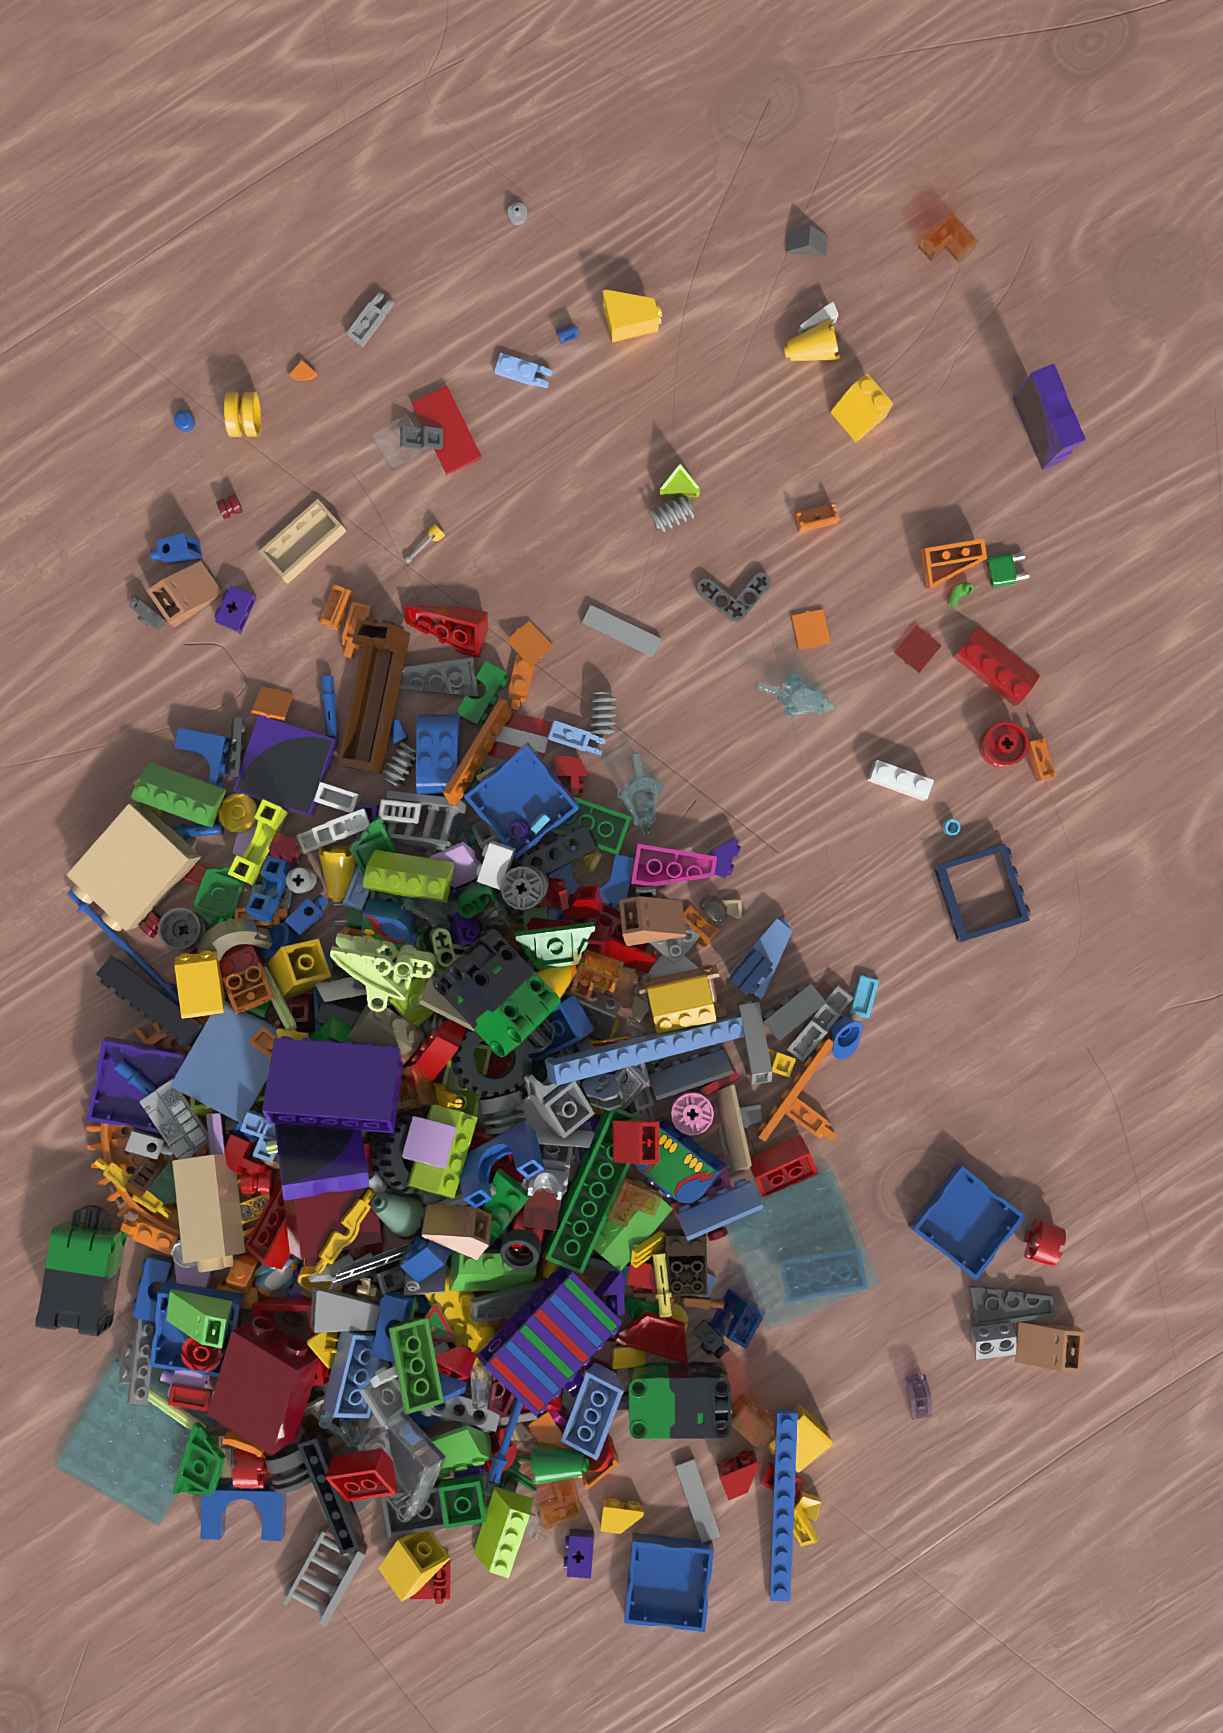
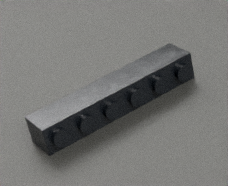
M111 955L96 973L101 978L100 983L108 989L113 987L116 990L114 994L122 1000L127 998L131 1001L129 1005L136 1011L142 1010L145 1012L144 1017L152 1023L158 1022L160 1024L159 1029L167 1035L172 1033L175 1036L174 1041L183 1047L185 1044L193 1047L204 1025L194 1017L182 1019L179 1005L122 961Z
M319 1428L303 1433L297 1445L339 1552L343 1555L359 1550L365 1536L351 1501L347 1502L325 1478L333 1454L323 1429Z

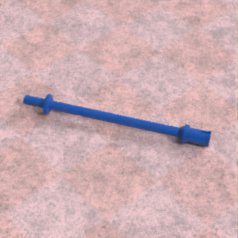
M70 890L67 895L79 906L77 912L79 914L85 912L162 989L161 991L164 995L180 1006L178 990L175 988L176 985L174 983H167L114 929L103 921L101 916L90 906L91 904L82 901Z
M517 1398L499 1451L491 1459L493 1463L487 1479L493 1481L494 1478L495 1483L500 1482L503 1468L508 1463L506 1453L523 1405Z

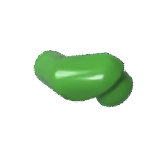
M968 582L954 586L947 604L957 607L959 598L971 594L974 586Z

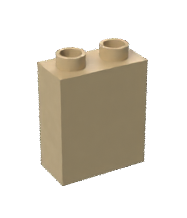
M141 802L130 803L66 876L75 883L72 891L79 899L88 904L94 901L105 911L101 918L109 927L116 931H121L122 928L126 931L139 927L138 925L148 918V914L159 906L202 856L146 804Z
M213 1154L172 1161L183 1263L197 1261L198 1273L234 1266L233 1255L245 1252L237 1174L227 1166L225 1154Z

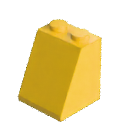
M603 290V308L612 343L658 332L662 313L660 305H656L654 298Z
M866 373L850 387L830 413L856 443L886 418L893 402L870 375Z
M319 939L281 947L267 963L283 999L299 996L316 986V983H321L331 977Z
M206 950L199 954L184 953L175 957V973L182 1019L224 1013V989L217 951Z
M800 1404L793 1409L798 1412L796 1471L798 1473L834 1443L829 1431ZM776 1429L767 1438L768 1449L774 1455Z
M432 1531L413 1533L397 1540L378 1569L402 1602L416 1594L450 1559V1556Z

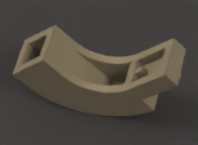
M246 918L231 919L209 929L198 942L197 951L198 954L206 950L217 951L218 960L220 961L223 954L235 945L250 944L269 949L272 945L269 930L256 927L255 920Z

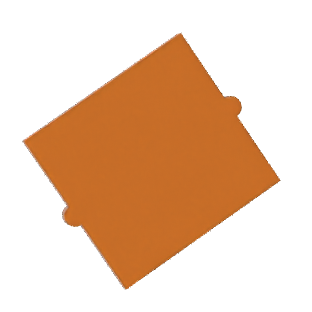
M824 609L811 612L807 610L805 613L791 616L798 650L811 647L815 649L817 646L831 643Z
M530 621L520 629L517 628L515 633L506 640L529 666L539 658H543L544 654L553 647L548 639Z
M261 686L252 713L285 721L293 693L280 691L278 688L271 689Z

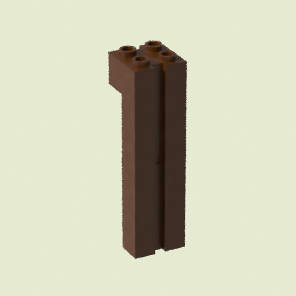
M365 617V620L357 619L352 643L362 648L337 765L373 773H382L411 633L404 630L403 626L395 625V622L383 620L380 623L376 619Z

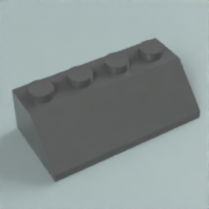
M715 1046L707 1049L708 1053L700 1055V1052L688 1056V1060L681 1061V1059L670 1062L668 1067L663 1068L661 1065L652 1068L648 1076L656 1100L734 1074L725 1049Z

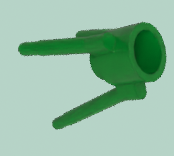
M516 1455L511 1466L503 1472L535 1493L536 1489L529 1484H534L532 1479L519 1472L521 1464L518 1461L531 1463V1458Z

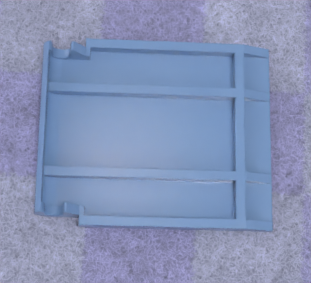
M224 1001V1013L210 1015L170 1086L242 1124L247 1110H252L267 1083L271 1061L253 1047L249 1040L262 1026L276 1037L278 1028L246 1011L235 1014L232 1004Z

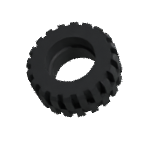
M466 1027L459 1049L451 1057L454 1064L453 1070L455 1075L458 1076L459 1082L467 1087L466 1089L487 1097L504 1096L515 1091V1088L521 1086L524 1083V1076L530 1073L529 1066L532 1064L533 1059L530 1058V1054L519 1044L510 1051V1064L503 1074L496 1077L484 1076L476 1069L473 1062L474 1050L483 1039L475 1030L472 1031Z
M413 1113L397 1114L394 1133L380 1132L375 1135L373 1139L375 1145L371 1148V1152H373L371 1162L375 1165L374 1171L388 1185V1188L404 1193L422 1194L427 1191L407 1185L411 1171L408 1172L404 1167L402 1151L413 1116L427 1119L428 1115Z

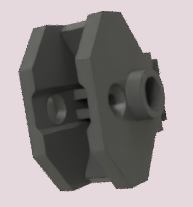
M622 1068L616 1071V1073L611 1071L585 1078L582 1087L592 1106L608 1111L623 1106L625 1098L621 1091V1083L626 1076V1069Z

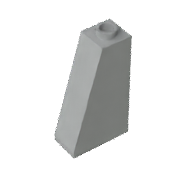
M754 1001L743 1002V1005H739L740 1017H742L751 1083L754 1085L772 1082V1067L759 1002L754 1003Z
M320 1286L312 1287L310 1328L314 1333L377 1330L375 1324L381 1312L380 1302L329 1290Z

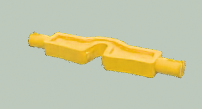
M431 1082L423 1093L415 1090V1095L423 1098L425 1101L434 1102L435 1105H441L446 1108H460L462 1106L460 1104L462 1100L457 1099L455 1093L446 1090L442 1083Z
M99 1157L94 1164L104 1171L103 1176L109 1179L121 1191H126L124 1186L133 1174L126 1173L114 1163L109 1165ZM149 1188L141 1198L135 1195L132 1196L134 1201L145 1206L153 1213L158 1211L167 1219L172 1214V1211L163 1205L164 1201L151 1192Z
M368 1189L362 1199L357 1198L352 1207L341 1218V1223L347 1228V1233L344 1235L337 1231L331 1233L318 1255L321 1259L313 1268L316 1272L321 1274L328 1263L333 1264L342 1249L354 1241L359 1232V1224L371 1208L368 1204L375 1195L373 1191Z

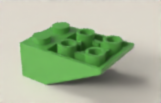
M171 1289L166 1320L198 1343L222 1348L228 1331L232 1301Z

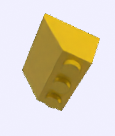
M707 975L647 987L657 1034L716 1021Z

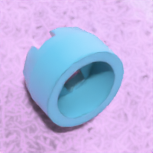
M948 819L943 823V831L948 835H956L960 831V823L955 819Z

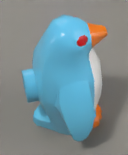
M290 1254L282 1270L262 1264L254 1273L255 1276H258L255 1280L258 1291L269 1297L280 1287L281 1289L287 1288L292 1283L294 1271L297 1270L301 1259Z

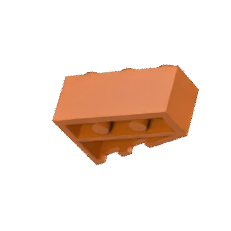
M985 539L920 549L925 589H930L987 559Z

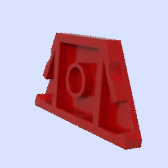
M646 1311L615 1335L614 1342L684 1364L688 1362L685 1326L682 1321L668 1317H659L658 1314Z

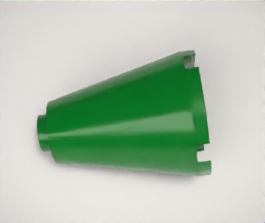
M535 1442L534 1445L537 1446V1449H533L531 1455V1474H535L536 1478L532 1479L534 1484L540 1485L583 1476L585 1471H588L589 1460L585 1458L584 1454L542 1442Z

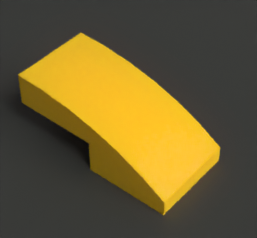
M768 1049L772 1072L790 1078L796 1058Z
M627 1346L611 1347L610 1367L612 1369L631 1368L646 1364V1352Z

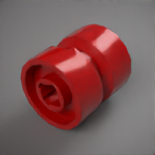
M243 1168L241 1175L242 1194H254L256 1191L264 1195L272 1194L274 1187L273 1168H265L263 1173H256V1175L245 1172V1168Z

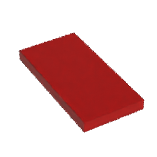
M448 386L412 402L423 427L443 429V449L434 451L446 475L482 459Z

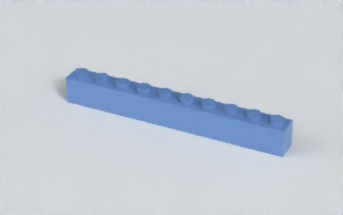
M730 1013L727 1016L716 1018L714 1022L659 1034L652 1033L547 1060L548 1079L558 1086L744 1037L742 1017Z

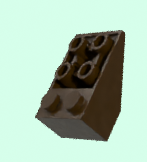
M683 1229L665 1230L669 1292H671L672 1296L708 1295L706 1233L688 1241Z
M328 1383L312 1386L301 1421V1426L306 1432L322 1428L326 1439L352 1426L348 1418L332 1417L322 1409Z

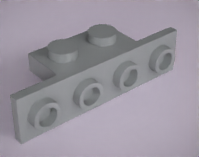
M137 1319L135 1339L124 1341L121 1349L122 1361L119 1369V1383H129L127 1403L143 1405L148 1403L151 1376L150 1360L156 1322Z

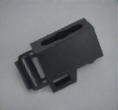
M705 1319L693 1329L695 1336L702 1341L700 1347L708 1355L713 1353L719 1359L729 1351V1347L724 1343V1338Z

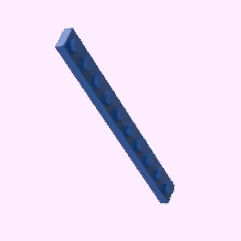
M776 1409L770 1601H790L797 1410Z

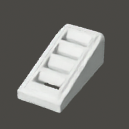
M834 302L826 305L800 325L798 333L801 334L828 319H832L833 323H836L839 314Z
M381 799L378 816L381 817L383 822L418 824L421 804ZM389 807H392L391 816H388ZM396 807H399L398 817L395 816ZM404 808H407L406 817H402ZM411 808H415L413 818H410Z

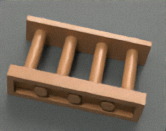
M704 965L698 969L656 978L648 977L638 981L640 994L646 993L650 1009V1015L645 1016L648 1033L654 1032L656 1029L647 987L707 975L716 1018L727 1016L723 1000H717L713 978L720 977L717 966Z

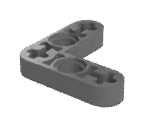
M757 573L736 600L710 579L699 581L697 593L730 621L738 623L746 617L766 592L771 580L766 573ZM757 578L760 580L764 578L766 586L761 585L757 591L761 592L760 594L750 588L751 585L753 588L757 586ZM709 584L711 592H714L715 589L718 591L714 594L712 600L709 598L711 594L708 591L702 592L701 585ZM747 592L752 593L755 597L751 603L744 601L743 596ZM717 596H724L727 603L724 606L717 605L715 601ZM730 602L733 603L731 608L741 610V617H733V611L728 609V612L725 611Z

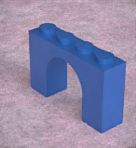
M178 728L174 748L202 754L210 766V776L206 783L224 788L222 777L228 767V763L225 761L231 749L230 739L225 736Z
M570 845L573 851L576 850V846ZM556 848L554 851L553 858L555 860L558 859L561 854L558 848ZM615 854L611 877L603 887L599 888L603 901L610 902L609 907L620 909L619 900L627 898L635 858ZM573 863L549 875V878L564 880L565 889L570 894V897L580 887L572 875Z
M525 1121L467 1153L459 1179L463 1199L472 1207L477 1208L492 1199L489 1173L493 1165L501 1157L513 1154L516 1170L527 1179L545 1169L536 1131Z
M218 1481L213 1494L202 1495L200 1539L221 1540L225 1533L227 1505L232 1501L245 1499L253 1502L261 1512V1541H282L286 1528L287 1493L276 1494L274 1490L275 1485L272 1483L265 1485L264 1488L239 1489L233 1486V1482L221 1484Z

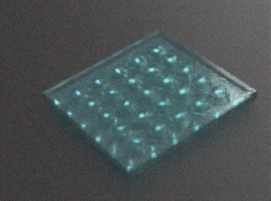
M833 1170L761 1198L760 1201L763 1209L725 1225L767 1331L882 1285Z
M116 1358L54 1467L160 1526L178 1495L173 1494L172 1491L191 1430L150 1401H148L147 1405L127 1403L129 1383H119L121 1360ZM150 1377V1386L169 1399L167 1395L169 1387ZM181 1407L206 1425L205 1429L209 1435L213 1432L218 1421L207 1415L208 1411Z

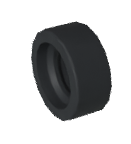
M512 1230L505 1235L502 1241L500 1256L509 1267L519 1270L530 1269L539 1260L541 1252L540 1240L535 1234L527 1230ZM521 1244L527 1246L532 1253L519 1255L513 1252L509 1246Z

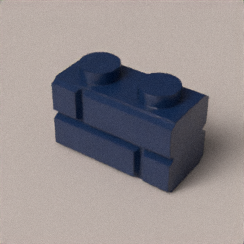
M753 948L729 976L728 980L746 995L749 992L753 994L760 986L758 984L762 977L766 979L773 971L771 968L773 963Z

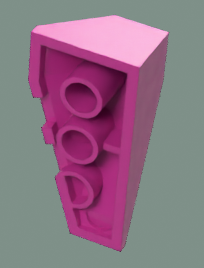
M637 844L631 883L652 887L714 877L717 857Z

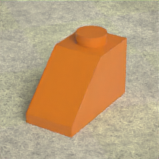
M245 1250L242 1255H239L234 1260V1266L231 1267L226 1278L230 1289L249 1294L256 1278L254 1273L262 1264L250 1251Z
M548 1411L539 1413L537 1420L528 1422V1432L532 1438L536 1437L538 1442L563 1448L570 1447L561 1441L565 1430L552 1419Z

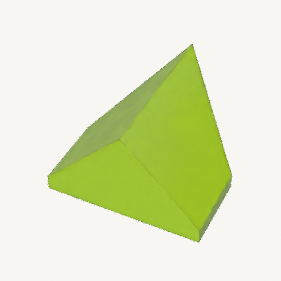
M680 464L660 488L659 498L685 497V495L687 497H699L700 488Z

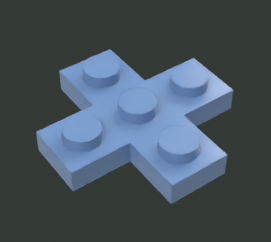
M247 1110L240 1131L259 1137L253 1152L254 1157L273 1162L276 1153L268 1154L266 1143L277 1140L275 1124L269 1123L265 1115Z

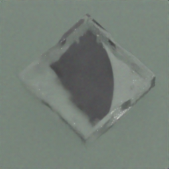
M404 1410L383 1427L375 1415L372 1414L365 1439L360 1444L358 1452L382 1448L393 1460L398 1491L396 1495L384 1497L403 1520L407 1521L424 1510L446 1456L418 1425L405 1414Z

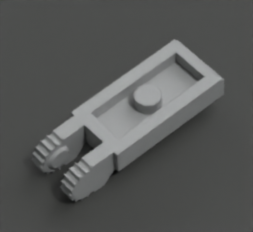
M381 292L376 295L371 303H368L346 333L347 337L361 347L365 346L394 305V301L389 299L381 310L377 308L384 298V294Z

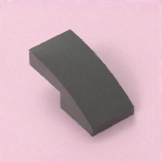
M402 426L400 427V447L427 450L443 449V429L427 426L423 428Z

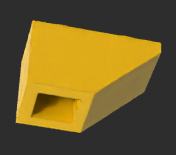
M614 1498L604 1500L600 1531L621 1534L643 1517L644 1506L636 1501L623 1503Z

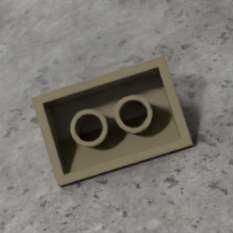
M436 970L431 977L425 978L419 988V1004L474 1031L462 1015L434 988V981L443 971Z
M377 1000L372 1002L375 1006L383 1005ZM366 1004L347 1038L358 1045H364V1043H374L376 1046L383 1047L387 1044L396 1045L401 1050L404 1065L416 1052L425 1034L386 1007L383 1011L376 1012L371 1010L368 1004Z

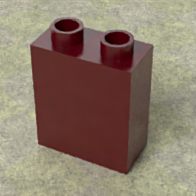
M364 1142L369 1175L373 1172L370 1143ZM367 1187L341 1192H324L315 1196L290 1200L283 1199L290 1253L300 1259H304L305 1266H316L321 1259L318 1255L333 1231H337L342 1235L347 1233V1228L341 1223V1218L352 1207L357 1198L362 1199L368 1189L373 1190ZM370 1208L359 1224V1232L354 1241L342 1249L345 1256L350 1254L353 1258L367 1255L370 1244L382 1242L379 1217L372 1208Z
M266 1317L253 1318L231 1333L207 1415L270 1455L275 1454L297 1437L320 1363L319 1357L313 1350L308 1348L306 1340L296 1336H288L278 1330L276 1324L271 1319Z

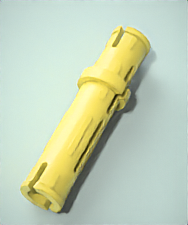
M665 1253L653 1254L657 1294L655 1296L658 1299L659 1317L672 1316L670 1303L672 1294L669 1292Z

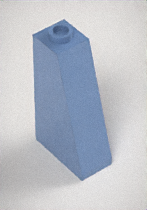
M775 918L729 972L732 974L753 948L772 962L771 968L773 971L766 979L764 977L758 982L760 986L753 993L759 999L763 998L792 933L789 929L791 925L783 918L780 920Z

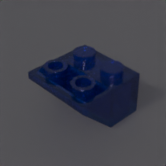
M728 1288L722 1299L724 1300V1309L717 1308L709 1324L729 1340L747 1349L766 1312L764 1307Z

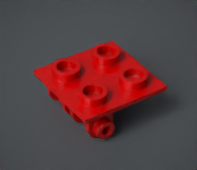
M450 1559L416 1594L410 1596V1599H434L436 1604H442L445 1599H450Z

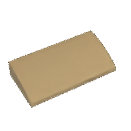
M317 499L258 552L288 584L347 531Z
M730 1085L717 1091L716 1096L732 1172L749 1169L752 1164L735 1085Z

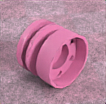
M691 1089L680 1092L672 1100L670 1106L672 1122L683 1134L699 1135L712 1124L714 1117L713 1107L707 1096L703 1095L700 1091ZM693 1108L697 1115L690 1118L687 1112H690Z

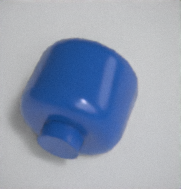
M180 410L174 416V424L180 431L189 432L195 427V418L189 411Z

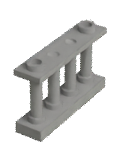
M387 791L386 799L420 803L421 809L429 810L422 837L412 836L415 824H407L404 835L395 834L397 823H389L387 831L394 844L433 848L439 852L454 846L448 841L453 819L457 812H466V804L459 800L455 806L449 804L446 797ZM396 807L395 816L398 817L399 807ZM411 808L410 818L414 817L415 808ZM439 810L445 811L447 814L440 840L430 839L436 814Z
M326 1524L323 1530L318 1529L312 1541L316 1543L293 1585L289 1583L283 1593L286 1596L283 1604L287 1605L290 1598L293 1597L318 1611L319 1615H321L319 1624L324 1627L327 1626L368 1548L361 1545L359 1550L343 1554L351 1562L348 1568H341L315 1553L320 1543L340 1553L336 1541L325 1535L329 1528ZM312 1561L338 1575V1578L341 1580L339 1585L336 1586L334 1584L332 1586L308 1573L306 1569L309 1563ZM303 1579L328 1593V1596L331 1597L329 1603L324 1602L322 1604L297 1590L296 1587L300 1580Z

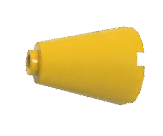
M828 319L788 340L787 345L784 346L786 358L790 357L791 361L840 359V354H835L838 352L834 326H829L833 323L832 319Z
M327 846L319 848V857L328 897L332 898V901H344L354 876L357 862L350 850V846H332L331 850H326Z
M576 965L541 969L536 974L561 998L576 975L577 970Z

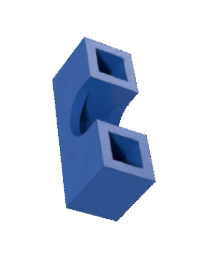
M267 855L260 872L263 877L262 888L259 893L252 892L245 909L253 919L267 923L272 922L287 885V875L293 870L286 860Z
M151 1254L147 1259L143 1260L141 1271L144 1272L136 1288L139 1293L132 1304L134 1318L156 1322L157 1295L153 1291V1283L155 1281L167 1282L171 1279L175 1263L173 1258Z
M395 1291L388 1292L382 1296L380 1300L381 1312L375 1324L377 1328L376 1336L371 1343V1348L373 1349L371 1356L395 1362L389 1328L393 1326L394 1320L405 1321L411 1317L415 1297L404 1296V1294Z

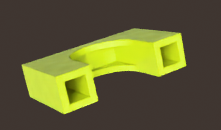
M264 799L262 800L254 817L258 824L253 839L241 857L236 855L228 872L229 875L253 886L255 885L266 857L270 853L269 846L276 832H280L288 815L283 808Z

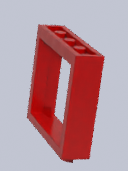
M263 1297L252 1304L254 1318L266 1317L274 1321L273 1311H307L310 1327L312 1299ZM310 1328L311 1337H313L317 1333H314ZM321 1360L313 1385H325L329 1382L331 1369H328Z

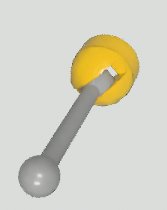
M434 523L428 530V538L412 554L405 556L404 561L411 563L412 558L431 540L439 541L445 534Z

